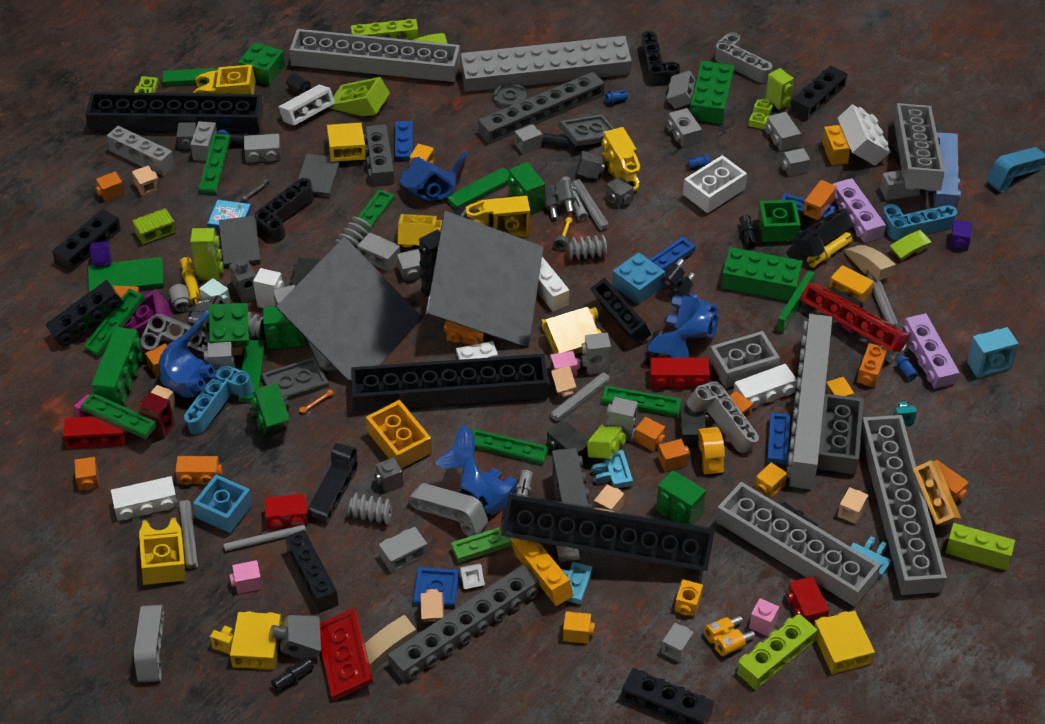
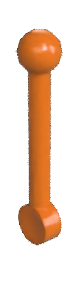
M327 390L326 394L306 407H301L299 409L300 414H307V410L325 398L332 397L334 394L333 390Z

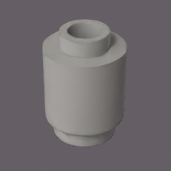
M182 284L172 286L169 289L172 307L178 312L188 310L190 298L187 287Z

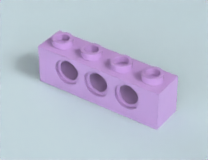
M851 178L833 183V185L837 186L833 202L838 205L839 209H847L852 227L855 229L857 236L864 243L883 238L886 224L855 181Z
M927 314L906 318L901 330L909 334L907 341L910 344V349L915 353L920 367L925 371L927 380L931 382L934 389L955 384L960 372Z

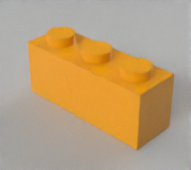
M931 460L913 468L935 524L943 527L961 519L938 462Z

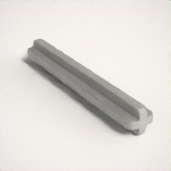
M574 180L572 182L573 187H576L580 200L598 228L602 231L608 229L609 223L581 180Z
M868 272L867 278L874 281L872 291L884 320L897 328V319L881 281Z
M605 372L601 373L551 412V418L556 422L561 420L610 381L609 375Z
M185 500L179 503L185 559L188 569H196L198 561L191 504L189 500Z

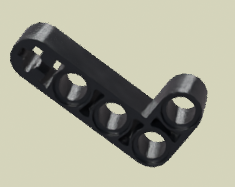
M652 31L643 32L641 51L648 82L655 86L669 85L671 77L680 74V65L676 62H662L656 33Z
M301 178L255 213L259 230L271 240L281 241L284 239L286 233L283 221L314 198L310 179Z
M847 209L836 210L795 235L792 240L798 256L812 257L825 252L824 244L850 229L852 223Z
M337 442L331 451L332 465L312 499L307 513L309 518L325 523L330 522L358 467L356 448Z

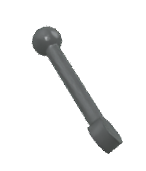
M265 179L263 183L256 189L251 191L246 196L243 195L241 197V201L247 202L249 197L258 192L264 186L268 187L270 181Z

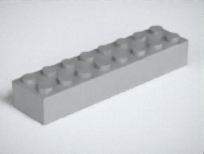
M897 103L894 127L904 186L911 190L941 191L945 170L932 108L926 105Z
M740 482L717 507L716 522L803 576L807 578L813 576L818 585L854 607L878 579L880 564L743 482Z

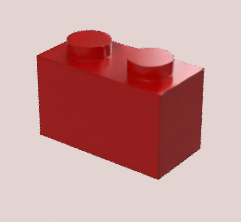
M306 494L265 497L267 529H280L300 525L308 526Z
M813 576L789 582L786 598L788 603L793 605L795 616L800 614L813 626L815 620L821 617H828L829 608Z

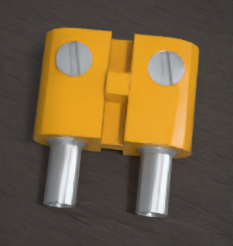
M741 616L731 620L725 617L703 628L705 637L711 644H715L714 648L721 656L728 655L745 647L746 641L755 638L753 631L742 634L738 629H734V626L743 622Z

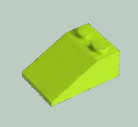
M381 77L343 84L333 96L335 103L328 108L359 116H374L379 112L383 103L386 102L390 92Z

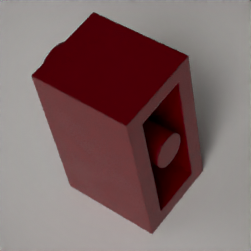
M149 392L140 401V414L157 422V427L151 434L165 439L175 426L170 400Z

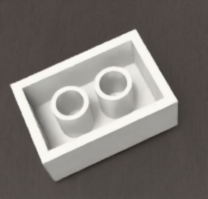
M852 104L838 117L852 153L875 166L890 153L887 146L888 142L884 139L883 131L878 126V119L873 114L869 115L863 108H858Z
M722 155L684 179L683 195L709 213L746 189L747 173Z

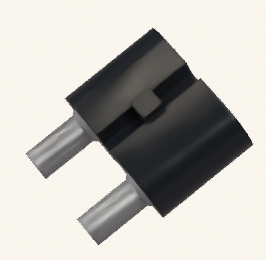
M679 259L676 264H671L660 280L666 290L670 289L669 294L672 298L673 296H687L693 287L692 280L695 274L689 273L688 276H683L685 273L681 268L684 264L683 259Z

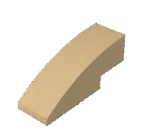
M858 245L844 251L865 275L870 272L877 280L893 276L896 264L874 248Z
M405 615L384 627L365 643L371 670L388 661V653L416 636L415 627Z

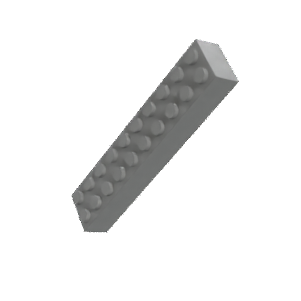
M297 29L290 47V58L292 66L455 82L460 64V45Z
M626 36L461 53V70L466 92L496 89L500 85L507 86L509 83L525 86L572 81L591 72H594L599 78L630 74L632 62Z
M809 314L808 321H804L803 332L806 334H802L801 346L804 348H801L799 358L803 362H799L798 375H801V377H797L796 390L800 391H796L795 404L798 406L794 405V420L792 421L789 446L790 450L793 451H789L786 477L790 478L789 487L811 490L814 487L818 465L832 325L831 316Z
M902 415L863 417L861 439L901 595L943 592L947 577L926 500L913 470L916 464Z

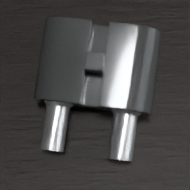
M562 180L557 182L556 186L550 185L545 187V207L547 211H550L552 220L558 219L556 210L560 209L562 205L566 206L568 214L574 212L572 203H574L575 199L570 180Z

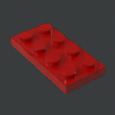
M352 608L320 623L321 651L331 697L337 700L374 683L357 611Z

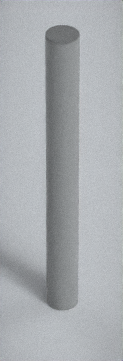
M305 525L225 543L224 549L227 552L285 538L301 530L306 532Z

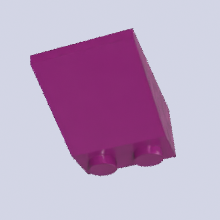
M156 289L144 296L145 300L123 327L137 330L141 339L148 321L153 315L163 314L171 318L169 302ZM154 318L153 325L161 328L163 321L160 318Z

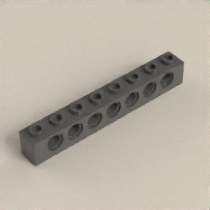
M594 72L586 74L479 119V134L489 144H492L515 134L516 130L532 124H539L604 96V82Z
M523 564L388 653L389 667L404 683L416 678L420 672L434 666L439 659L450 655L457 647L468 643L472 637L478 633H483L493 623L501 621L505 615L520 608L524 602L534 599L539 593V580Z

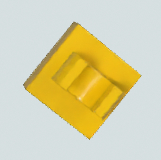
M224 626L221 632L213 630L210 635L212 648L230 655L234 634H231L233 628Z

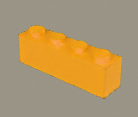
M510 538L514 554L539 580V586L555 606L574 596L569 578L539 542Z

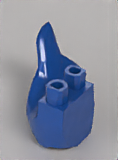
M464 151L460 155L451 172H447L419 156L414 157L409 169L403 171L400 175L401 179L399 181L407 190L423 200L434 201L444 199L455 189L457 173L465 162L468 152Z
M684 295L683 297L673 296L671 306L680 309L678 315L669 313L666 322L675 326L677 330L656 336L648 344L647 349L653 353L670 354L673 358H689L686 339L714 338L719 322V314L717 312L719 308L715 304L699 298Z
M208 310L184 335L167 345L159 358L158 366H160L161 374L159 379L161 383L180 397H195L199 391L204 390L207 380L213 378L216 374L212 365H206L203 360L197 359L188 349V342L202 331V325L209 315Z
M462 424L458 430L453 447L440 456L435 464L444 469L463 467L459 493L477 498L483 505L487 518L503 511L506 492L513 493L517 481L509 476L503 482L500 480V471L495 468L488 472L483 471L480 473L474 458V435L469 427Z

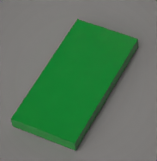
M162 257L112 262L109 265L100 266L88 265L89 292L105 280H108L112 286L139 287V290L164 288Z

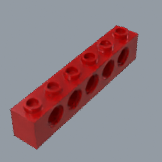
M808 283L800 298L805 303L890 351L901 352L909 337V334L819 284Z

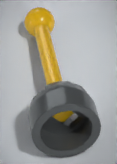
M571 217L565 219L566 225L563 234L558 235L554 240L553 245L559 251H564L568 247L569 240L565 236L569 224L572 223Z

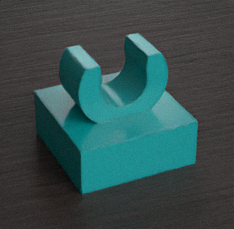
M906 401L898 402L899 407L895 408L894 415H902L905 425L914 424L917 413L915 406H908Z

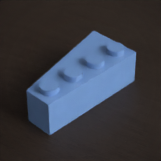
M937 132L945 173L941 191H933L934 207L950 205L956 208V203L961 198V190H958L960 186V178H958V134Z

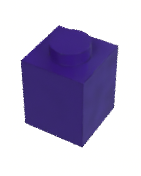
M954 220L950 248L968 250L971 240L972 222Z
M110 241L91 243L92 266L111 264L112 252Z

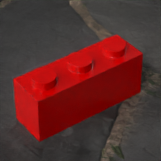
M651 358L650 360L651 388H697L700 385L709 383V358Z
M96 416L65 418L63 438L66 449L124 446L127 442V431Z

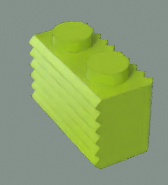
M779 68L768 75L765 99L774 103V106L781 110L790 105L791 93L794 87L793 77L786 74L782 68Z
M165 208L133 220L135 234L142 245L176 233L175 222Z
M601 425L587 441L588 457L612 459L618 453L621 446L625 444L626 435L623 433V427L621 425L619 427L617 425Z

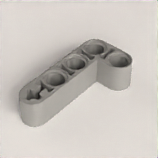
M734 32L728 33L717 42L715 60L717 62L735 65V71L757 82L768 83V75L772 72V64L740 48L739 34Z
M155 314L148 321L141 344L145 349L152 350L158 346L162 336L176 340L184 335L192 326L163 314ZM154 318H160L163 321L161 328L153 325ZM173 325L180 327L181 333L179 335L172 334L171 327ZM201 331L198 334L199 341L188 342V346L202 352L208 351V344L203 343L202 346L199 344L203 340V336L206 337L204 341L210 343V334ZM150 335L155 338L156 342L154 345L147 344V336Z
M710 382L700 385L688 397L686 401L687 406L695 412L707 409L738 452L747 453L758 441L759 436L721 384Z
M421 483L408 498L409 503L415 509L459 521L463 532L469 537L480 534L488 524V518L483 505L473 496Z
M163 605L140 607L134 647V662L138 683L161 681L160 649L164 626Z

